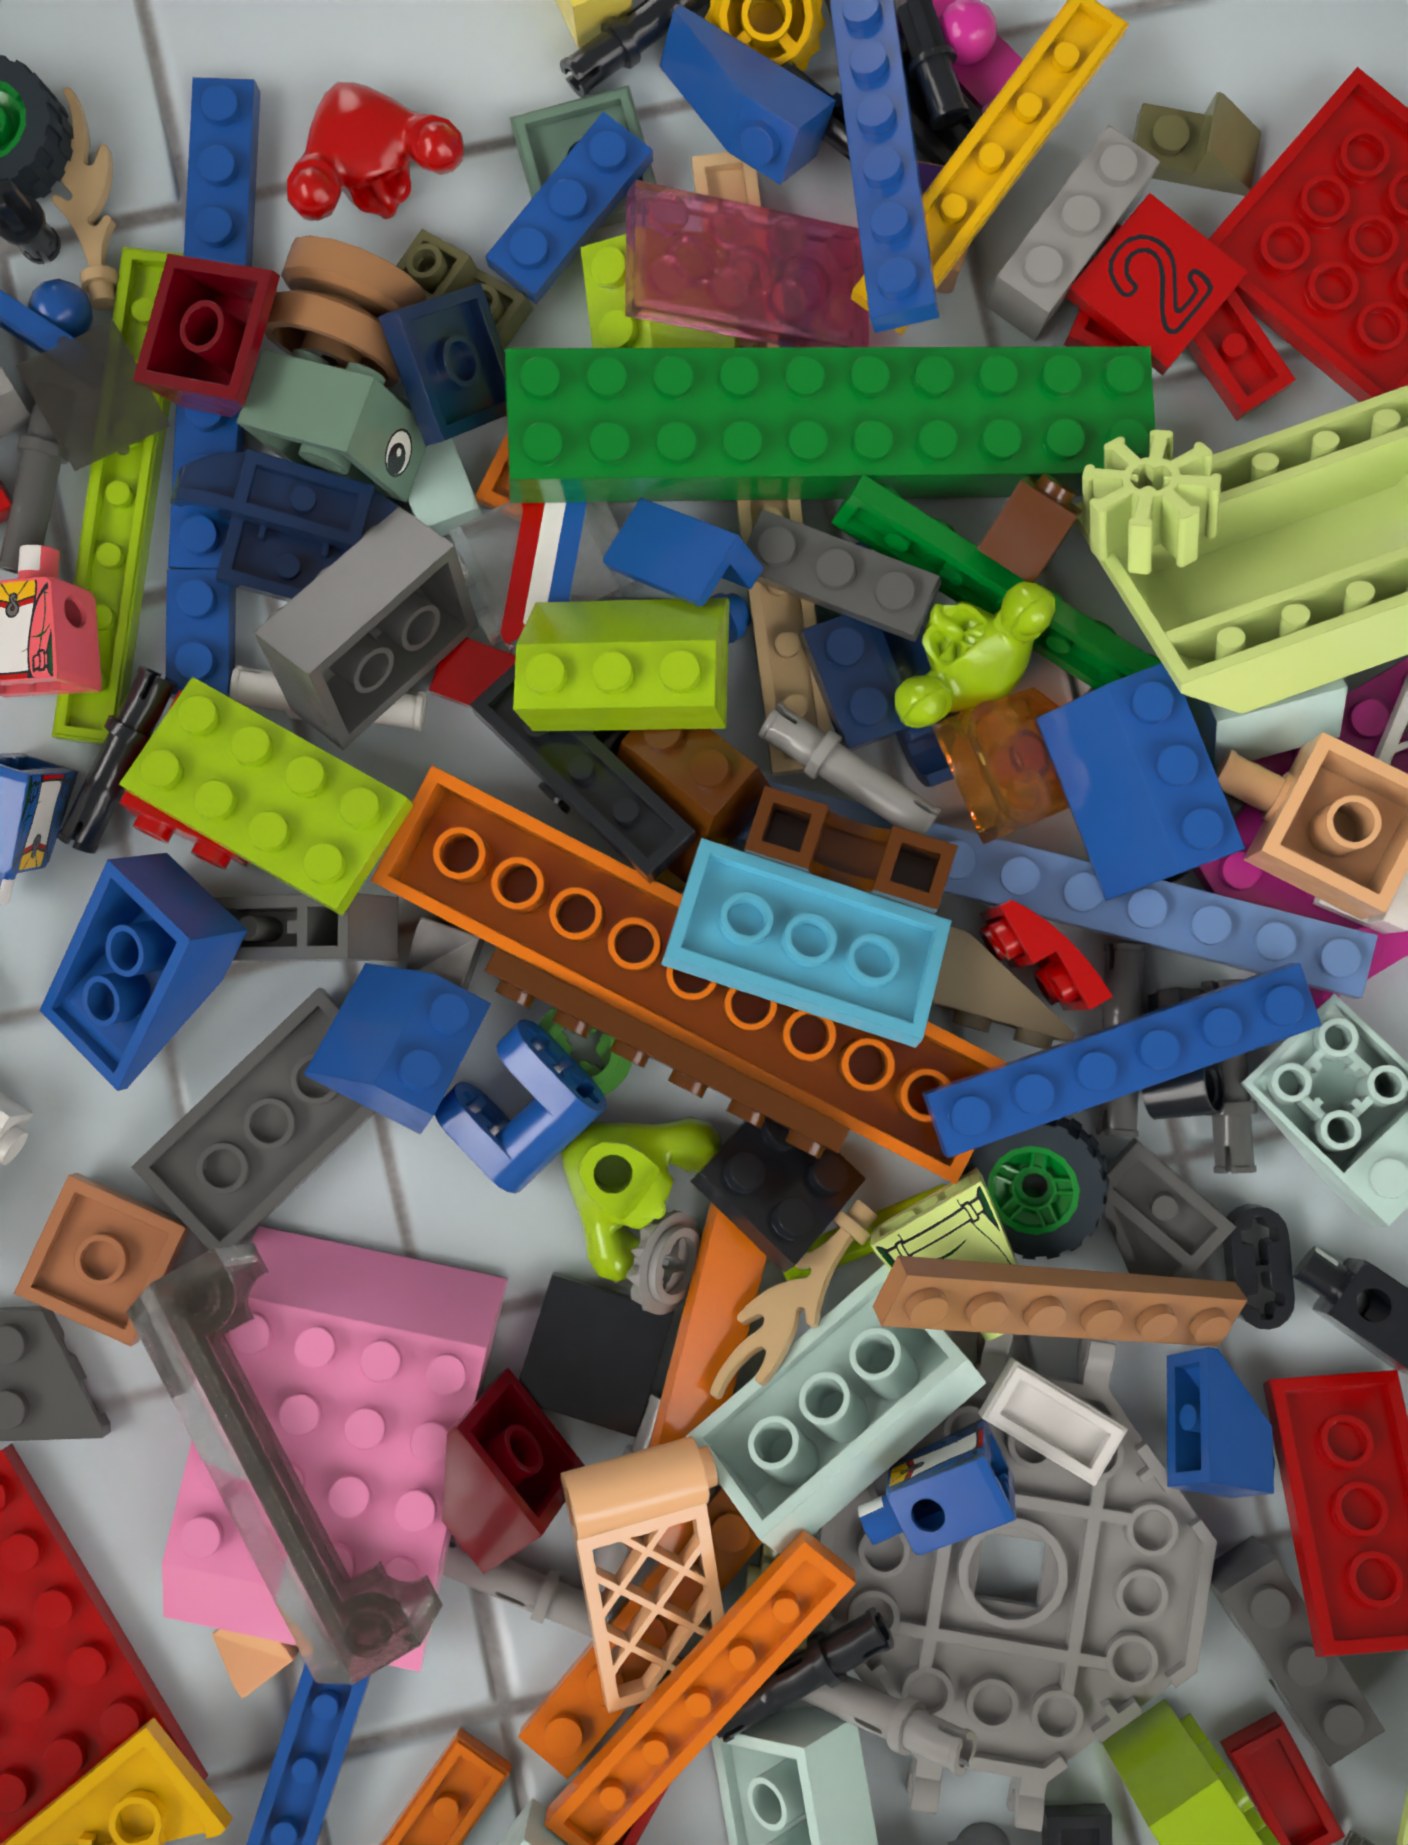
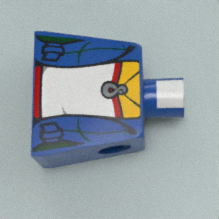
M22 753L0 754V904H9L17 873L42 869L49 863L57 840L56 835L61 828L77 779V770Z
M984 1419L977 1420L894 1463L889 1468L886 1494L858 1506L859 1518L866 1535L873 1545L904 1532L916 1555L929 1553L1016 1520L1014 1476L987 1421Z

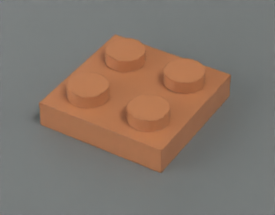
M69 1174L14 1294L131 1347L140 1341L190 1229L177 1217L82 1174Z

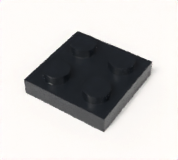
M766 1118L761 1129L744 1121L690 1182L785 1273L800 1261L866 1178L840 1153L836 1154L825 1148L821 1158L818 1159L785 1142L790 1130Z

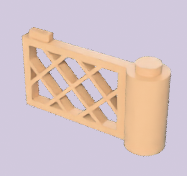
M692 1436L561 1473L562 1490L573 1530L601 1688L608 1713L645 1702L681 1663L682 1660L677 1658V1656L695 1632L704 1637L724 1616L706 1504L709 1502V1488L718 1486V1476L709 1447L703 1446L698 1448ZM692 1520L694 1534L679 1555L657 1545L668 1527ZM622 1542L633 1548V1550L615 1575L595 1565L593 1549ZM648 1556L670 1567L652 1594L630 1583ZM697 1557L699 1559L700 1567L693 1564ZM684 1576L703 1584L704 1589L688 1612L667 1602ZM599 1584L606 1587L604 1591L601 1593V1595L599 1590ZM620 1595L642 1605V1608L625 1631L605 1622V1616ZM657 1614L679 1624L662 1649L640 1639ZM707 1614L709 1623L703 1620ZM609 1641L616 1644L612 1650H610ZM630 1652L652 1662L641 1678L617 1685L615 1674Z

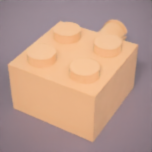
M1324 732L1301 747L1289 772H1286L1283 776L1238 755V752L1231 749L1216 771L1222 791L1263 811L1261 818L1264 819L1243 860L1360 920L1386 913L1408 870V774Z

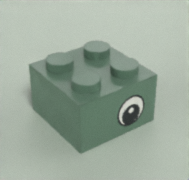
M264 349L250 385L245 405L242 407L236 422L285 460L374 485V489L385 497L407 502L427 448L410 402L398 395L392 394L384 386L385 378L380 373L358 363H348L346 370L333 367L323 358L301 349H294L291 356Z

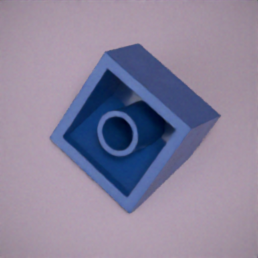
M365 963L307 1067L304 1076L421 1135L435 1115L491 1003L434 973Z

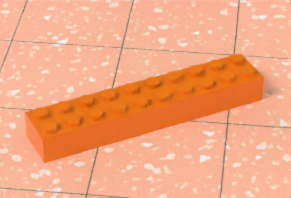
M431 765L412 801L413 808L394 835L371 882L957 1185L974 1149L950 1158L943 1155L922 1092L1007 1063L1006 1061L927 1021L923 1040L914 1048L661 965L683 894L655 880L649 884L636 870Z

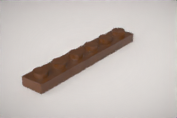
M497 947L484 970L500 980L495 990L496 993L527 1009H530L534 999L555 1008L557 1012L552 1019L554 1023L587 1039L592 1028L615 1039L609 1051L642 1068H645L649 1058L654 1059L673 1069L667 1081L700 1098H703L707 1088L731 1099L726 1109L727 1112L760 1129L766 1118L790 1130L785 1142L818 1159L821 1158L825 1148L838 1154L850 1131V1128Z

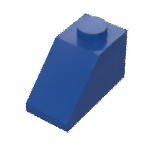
M1205 1347L1167 1355V1487L1226 1498L1274 1494L1275 1459L1273 1455L1272 1425L1219 1349Z

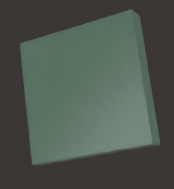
M629 85L510 117L531 199L603 111L645 143ZM652 165L646 169L599 228L662 212V201Z

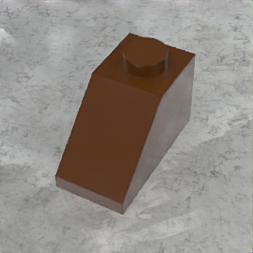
M1043 473L1038 481L1029 475L1018 483L977 550L1023 580L1034 583L1046 570L1083 511L1071 503L1077 494L1067 485L1046 473Z

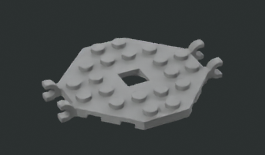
M978 1332L977 1360L973 1366L986 1381V1384L900 1459L982 1419L978 1412L1007 1364L1013 1334H1003L995 1339L985 1340L981 1333ZM1079 1338L1077 1380L1041 1374L1119 1421L1128 1429L1095 1486L987 1422L1014 1476L1016 1520L923 1555H916L913 1552L904 1532L873 1545L860 1521L858 1506L886 1494L888 1469L821 1527L817 1538L819 1542L855 1570L856 1584L821 1621L823 1627L827 1628L831 1633L863 1615L866 1610L874 1607L876 1612H879L886 1621L893 1636V1649L884 1651L854 1668L861 1681L900 1700L909 1696L925 1704L926 1712L963 1729L968 1728L974 1731L977 1736V1748L970 1767L965 1766V1769L1012 1777L1006 1806L1008 1811H1014L1013 1824L1015 1828L1037 1832L1042 1830L1047 1783L1069 1767L1066 1761L1096 1739L1100 1743L1104 1742L1142 1714L1141 1706L1171 1684L1177 1688L1197 1673L1215 1559L1216 1539L1195 1513L1180 1490L1167 1487L1166 1469L1140 1436L1108 1389L1117 1348L1115 1343L1108 1342V1340ZM993 1533L1045 1542L1036 1604L975 1594L982 1543L986 1536ZM913 1753L909 1763L905 1784L906 1793L911 1794L910 1809L937 1814L943 1767Z

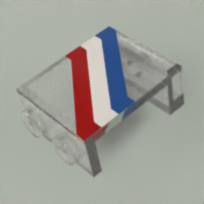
M509 501L449 531L458 550L456 552L467 588L476 586L486 607L475 613L492 646L504 641L509 653L516 656V644L536 602L602 601L616 593H619L620 597L633 598L645 592V584L616 573L603 563L605 553L620 531L606 501L566 503H510Z

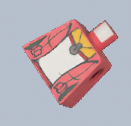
M42 545L20 546L18 579L0 580V696L2 697L101 692L102 678L96 600L91 591L58 579L60 551Z

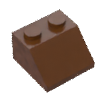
M711 729L631 730L621 741L616 756L695 830L697 840L667 867L670 872L685 884L687 883L701 838L729 846L755 816L764 786L771 787L755 763Z

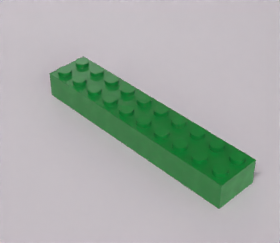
M1150 346L505 348L510 503L638 502L640 497L649 501L845 499L863 474L877 483L890 486L899 493L901 498L1010 497L1020 480L1029 475L1038 481L1043 473L1067 485L1077 494L1076 496H1083L1082 476L1086 465L1092 464L1095 468L1104 469V445L1117 437H1124L1125 445L1140 459L1149 457L1150 431L1156 430Z

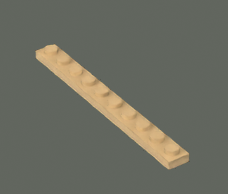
M728 152L691 156L700 234L721 235L726 239L739 348L780 347L757 172L754 168ZM735 500L740 538L745 544L749 540L762 509L803 524L800 500ZM756 581L751 590L747 588L764 722L772 710L776 708L777 704L782 702L786 705V708L827 734L831 730L829 714L799 639L802 629L817 624L814 603ZM767 742L771 776L803 772L805 766Z

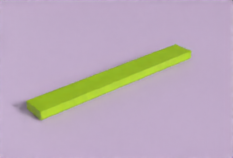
M124 246L122 249L74 585L91 591L96 600L102 687L101 692L57 695L52 737L58 740L103 745L109 733L104 725L109 715L118 714L130 689L171 403L170 400L134 382L133 377L167 254L184 256L181 253Z

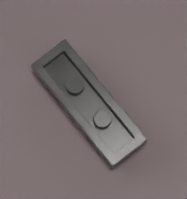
M763 509L746 544L764 567L756 581L913 642L917 640L941 585L939 575Z

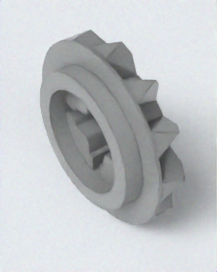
M677 1210L666 1212L662 1218L654 1219L652 1225L641 1228V1241L638 1248L631 1250L635 1256L634 1264L626 1275L633 1282L631 1299L641 1304L644 1311L657 1315H664L673 1311L687 1297L701 1242L700 1229L695 1219L691 1215ZM664 1258L669 1260L668 1266L663 1265Z

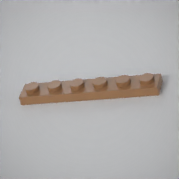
M897 1256L873 1304V1309L881 1326L1219 1347L1248 1300L1236 1282Z

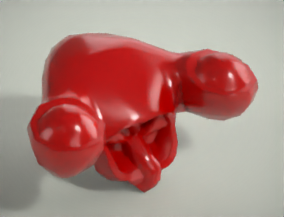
M337 82L325 92L317 106L309 129L305 152L295 163L287 178V201L303 219L320 221L332 215L343 191L359 210L365 213L380 215L383 219L387 220L396 214L399 204L404 202L411 192L410 162L416 161L422 169L439 175L453 172L464 159L463 135L448 119L432 114L414 112L392 97L366 85L355 82Z

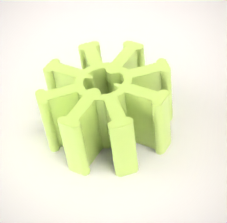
M1170 430L1150 431L1149 457L1142 459L1125 445L1124 437H1117L1104 445V469L1095 468L1094 465L1088 464L1085 466L1082 476L1083 527L1090 529V551L1099 560L1104 561L1108 558L1109 553L1128 544V572L1136 574L1151 573L1152 545L1161 544L1176 558V565L1178 567H1185L1197 560L1199 534L1213 539L1216 537L1218 530L1221 474L1214 473L1211 475L1212 450L1204 443L1196 442L1193 449L1173 459V432Z

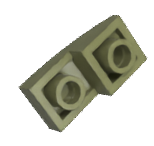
M421 229L396 265V267L409 274L423 288L427 300L481 283L504 350L533 310L527 296L479 270L470 255L424 229Z

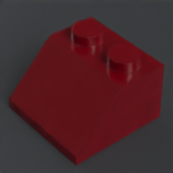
M168 253L133 381L182 408L233 417L245 405L280 275L269 269Z
M509 1367L495 1377L447 1433L442 1522L453 1534L459 1548L471 1557L483 1574L544 1534L565 1503L561 1473L585 1466Z

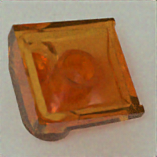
M1035 687L1006 696L997 701L989 700L982 702L968 711L949 717L932 726L983 845L1069 809L1035 721L1036 718L1060 706Z

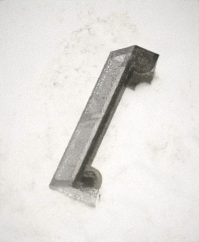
M254 1243L213 1248L150 1283L126 1312L315 1682L323 1684H356L421 1646L443 1604L427 1574L416 1581H399L387 1575L384 1566L379 1561L352 1578L349 1577L225 1337L228 1333L255 1319L248 1307L249 1294L255 1282L263 1275L269 1273Z

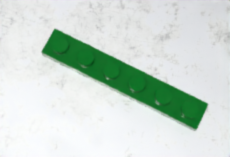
M864 474L842 502L831 521V524L874 551L939 575L941 585L938 591L955 602H969L993 615L1001 609L1003 598L1009 589L1020 582H1027L977 550L978 546L957 534L953 527L945 521L930 517L902 499L899 493L890 486L877 483ZM1047 588L1055 598L1056 610L1050 625L1034 640L1032 650L1095 689L1162 663L1159 657L1138 649L1118 636L1109 625L1091 619L1064 602L1057 592Z

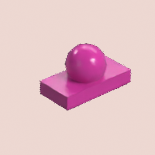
M932 0L946 44L953 46L957 53V59L953 65L961 91L984 113L1023 60L998 35L996 18L990 7L982 1Z

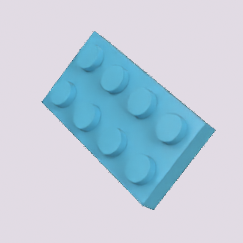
M701 838L661 965L916 1048L924 1037L952 920Z

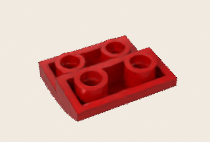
M1011 899L979 913L986 926L979 929V932L988 951L999 961L1006 959L1010 968L1037 963L1039 969L1033 972V977L1042 995L1050 1005L1059 1002L1063 1011L1091 1010L1113 997L1100 975L1074 944L1052 924L1032 910Z

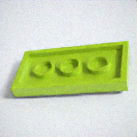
M194 677L190 679L119 783L126 791L341 916L344 915L413 808V804L408 797Z

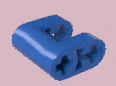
M526 1019L519 1020L498 1042L496 1047L503 1064L534 1098L510 1120L479 1088L470 1083L459 1082L443 1097L435 1113V1117L445 1133L499 1188L514 1194L521 1192L595 1121L607 1107L606 1098L593 1079L549 1033L533 1021Z

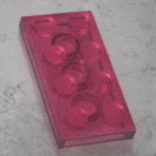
M635 180L628 189L626 203L625 316L788 347H869V312L851 300L852 290L864 275L859 228Z

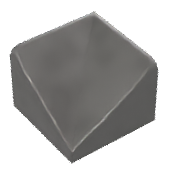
M420 916L406 969L434 973L468 990L485 940Z

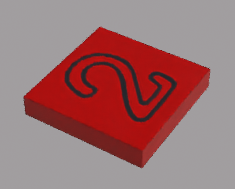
M1149 193L1071 285L1065 297L1125 346H1150L1152 368L1163 376L1248 274V271L1154 195Z

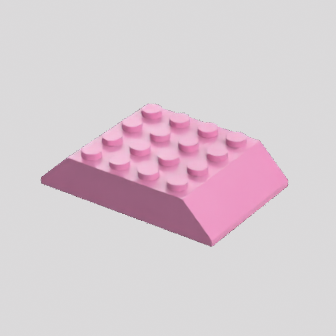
M258 1226L227 1294L162 1561L163 1617L420 1672L423 1666L445 1558L452 1534L442 1522L447 1433L483 1393L508 1278Z

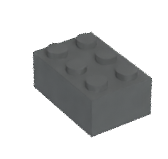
M399 506L382 522L371 527L360 541L331 566L324 568L316 576L315 580L285 606L274 611L267 621L253 633L290 709L340 749L344 750L478 628L479 625L455 545Z

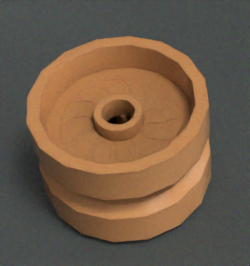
M311 235L295 238L281 273V277L290 291L276 292L265 329V335L268 340L290 356L294 349H301L323 358L333 367L346 370L348 363H358L367 366L385 378L384 386L386 388L393 387L399 381L400 375L378 316L426 301L427 298L423 288L409 274L387 260L360 247L331 238Z

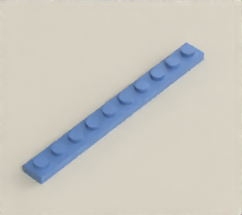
M767 780L774 789L829 805V809L832 812L850 820L883 829H892L894 826L860 803ZM754 817L736 836V840L747 842ZM935 822L926 833V836L958 845L943 892L945 894L992 906L1012 899L1046 920L1256 974L1289 963H1300L1308 987L1353 999L1363 998L1378 935L1163 880L1105 901L1091 862Z

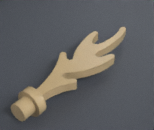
M67 87L63 90V94L71 112L74 139L71 142V148L73 149L71 161H67L64 168L66 173L61 181L72 193V198L65 200L55 194L52 196L51 201L68 219L82 245L89 266L80 272L82 290L89 294L93 308L107 310L114 307L119 276L116 269L107 266V250L116 223L108 215H105L98 225L94 226V223L100 216L111 190L113 157L109 148L105 144H101L92 165L88 164L90 137L86 116L78 97L71 88Z
M857 1200L846 1214L840 1210L832 1220L840 1229L823 1245L805 1254L795 1265L798 1269L810 1268L811 1274L808 1277L786 1281L767 1289L747 1304L738 1314L737 1320L743 1325H748L764 1317V1323L756 1332L747 1337L723 1364L710 1389V1394L713 1397L721 1399L737 1371L761 1350H765L766 1355L759 1371L755 1375V1381L762 1386L767 1385L779 1369L791 1347L798 1328L800 1313L805 1310L806 1323L812 1328L818 1327L824 1296L838 1263L853 1239L863 1246L871 1236L866 1230L878 1217L863 1202Z

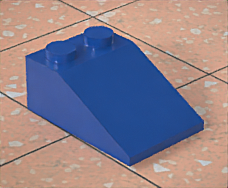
M167 852L108 859L39 1011L117 1091L127 1089L223 981L248 930Z

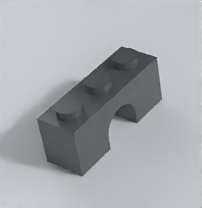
M1253 1535L1215 1559L1210 1585L1211 1590L1233 1625L1243 1635L1271 1677L1269 1679L1270 1684L1302 1735L1329 1767L1383 1733L1385 1729L1339 1656H1315L1305 1602L1278 1559Z

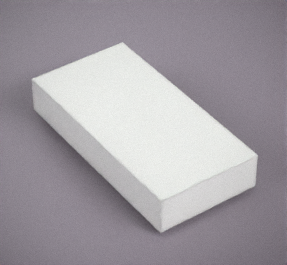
M1010 1357L978 1412L982 1419L1093 1486L1097 1484L1128 1430L1119 1421L1013 1357Z

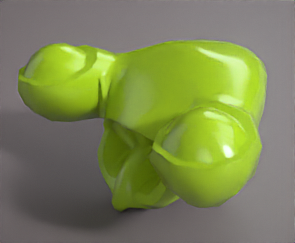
M1020 582L1006 592L1001 609L994 615L969 602L961 601L952 605L935 604L930 612V620L922 634V645L931 670L925 675L907 678L896 689L895 711L900 721L909 727L922 728L934 725L948 713L978 710L994 705L1006 698L1019 684L1026 671L1035 638L1050 625L1056 610L1055 598L1052 592L1041 584Z
M690 1116L662 1124L634 1122L591 1123L561 1152L564 1172L584 1230L587 1259L598 1276L614 1282L627 1279V1272L633 1266L635 1258L631 1250L638 1248L640 1240L625 1226L639 1230L647 1226L652 1220L660 1219L665 1215V1203L674 1181L668 1173L667 1166L670 1163L686 1172H699L721 1147L722 1138L710 1122Z

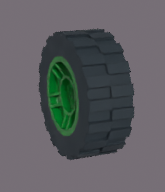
M0 55V178L3 181H13L23 194L29 195L35 200L40 197L45 198L52 192L50 190L57 181H61L66 173L64 171L66 163L71 161L73 153L71 139H74L73 127L67 121L69 115L65 107L35 72L33 73L25 64L18 60L13 62L6 56Z
M1063 1117L975 1148L962 1173L963 1176L975 1168L979 1169L1013 1253L1023 1255L1022 1259L1035 1260L1036 1257L1047 1256L1048 1260L1060 1257L1062 1252L1069 1249L1071 1252L1082 1246V1241L1087 1235L1092 1236L1098 1228L1100 1217L1104 1214L1109 1191L1107 1160L1105 1154L1101 1155L1098 1149L1099 1142L1093 1134L1088 1135L1082 1129L1083 1124L1074 1118L1069 1120ZM1032 1173L1043 1176L1047 1181L1045 1194H1041L1038 1188H1033L1030 1185L1023 1187L1024 1177Z

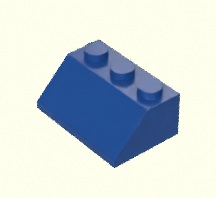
M1162 663L1108 683L1036 718L1035 721L1105 901L1245 849L1186 697L1180 693Z

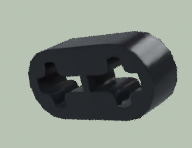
M1254 1204L1238 1206L1227 1216L1232 1220L1236 1228L1223 1241L1226 1281L1236 1282L1247 1298L1249 1295L1258 1293L1257 1272H1261L1262 1285L1264 1288L1275 1292V1301L1265 1303L1263 1314L1260 1313L1259 1309L1246 1302L1238 1318L1258 1329H1274L1289 1320L1295 1304L1290 1239L1287 1225L1278 1213L1269 1208ZM1255 1217L1258 1224L1269 1228V1237L1259 1239V1260L1257 1261L1254 1246L1241 1239L1242 1231L1252 1228V1218Z

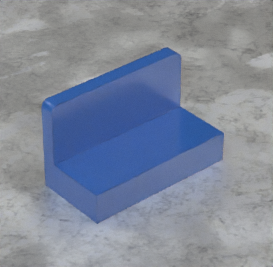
M641 497L603 557V563L610 570L698 607L705 605L721 578L751 590L764 569L738 534Z

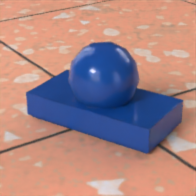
M59 278L43 281L32 291L28 307L0 290V328L93 389L96 387L100 389L103 386L106 365L89 347L79 342L89 332L93 321V312L88 295L78 285Z

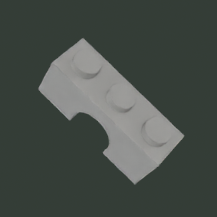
M1108 125L997 275L985 306L1033 341H1036L1067 299L1065 296L1071 285L1082 274L1103 242L1105 244L1108 243L1117 225L1123 223L1142 197L1161 161Z

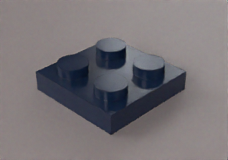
M481 283L378 316L425 446L446 441L507 416L505 352Z

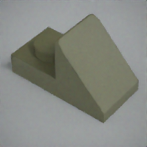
M1216 92L1205 114L1143 103L1137 115L1132 142L1161 161L1152 179L1246 196L1252 187L1261 131L1224 93Z

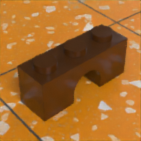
M764 786L744 850L746 853L935 915L941 902L958 845L897 826H893L892 829H883L859 823L832 812L829 809V805Z

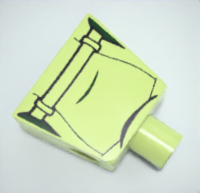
M978 1168L961 1176L957 1185L952 1182L871 1229V1247L890 1270L897 1256L1018 1265L986 1183ZM980 1332L985 1340H992L1003 1335L1000 1333Z

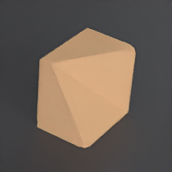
M217 1629L212 1633L232 1684L242 1699L292 1662L302 1648L297 1645Z

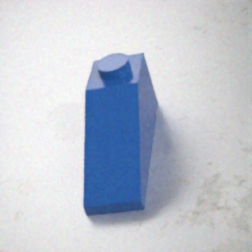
M681 4L674 8L659 67L728 153L781 185L817 156L836 100Z

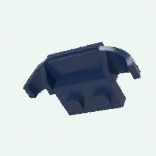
M248 448L246 452L210 455L181 467L177 473L170 499V504L180 507L191 505L219 512L220 518L230 521L216 574L217 583L286 602L292 600L315 580L316 576L324 568L331 566L360 541L371 527L378 525L398 508L395 503L375 490L374 485Z
M862 542L855 543L856 545L872 550L870 547L866 546ZM846 615L802 629L799 634L800 642L835 732L842 736L840 742L842 745L853 751L896 735L911 770L925 787H933L960 777L956 767V751L961 738L960 712L948 713L934 725L913 728L904 725L895 711V692L898 686L907 678L925 675L931 670L922 645L923 626L916 642Z

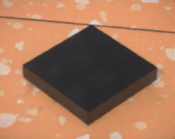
M553 1272L519 1382L541 1408L636 1437L675 1310L664 1315L653 1314L644 1311L642 1305L633 1301L630 1295Z

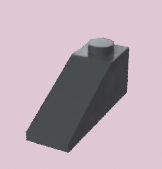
M357 893L343 916L305 894L214 897L248 930L233 961H398L399 897Z

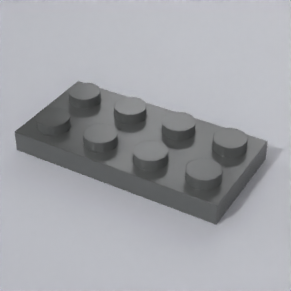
M317 988L131 1166L218 1260L227 1257L376 1113L354 1100L304 1076L307 1067L341 1008L324 988Z

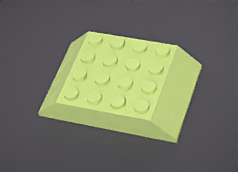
M1408 385L1213 454L1211 475L1214 473L1221 474L1218 530L1216 537L1213 539L1199 534L1198 558L1185 567H1178L1176 565V558L1161 544L1152 545L1151 573L1149 574L1128 572V544L1109 553L1106 560L1098 559L1180 693L1240 714L1408 655ZM1083 501L1074 504L1083 510ZM1082 511L1075 524L1090 546V529L1083 527Z

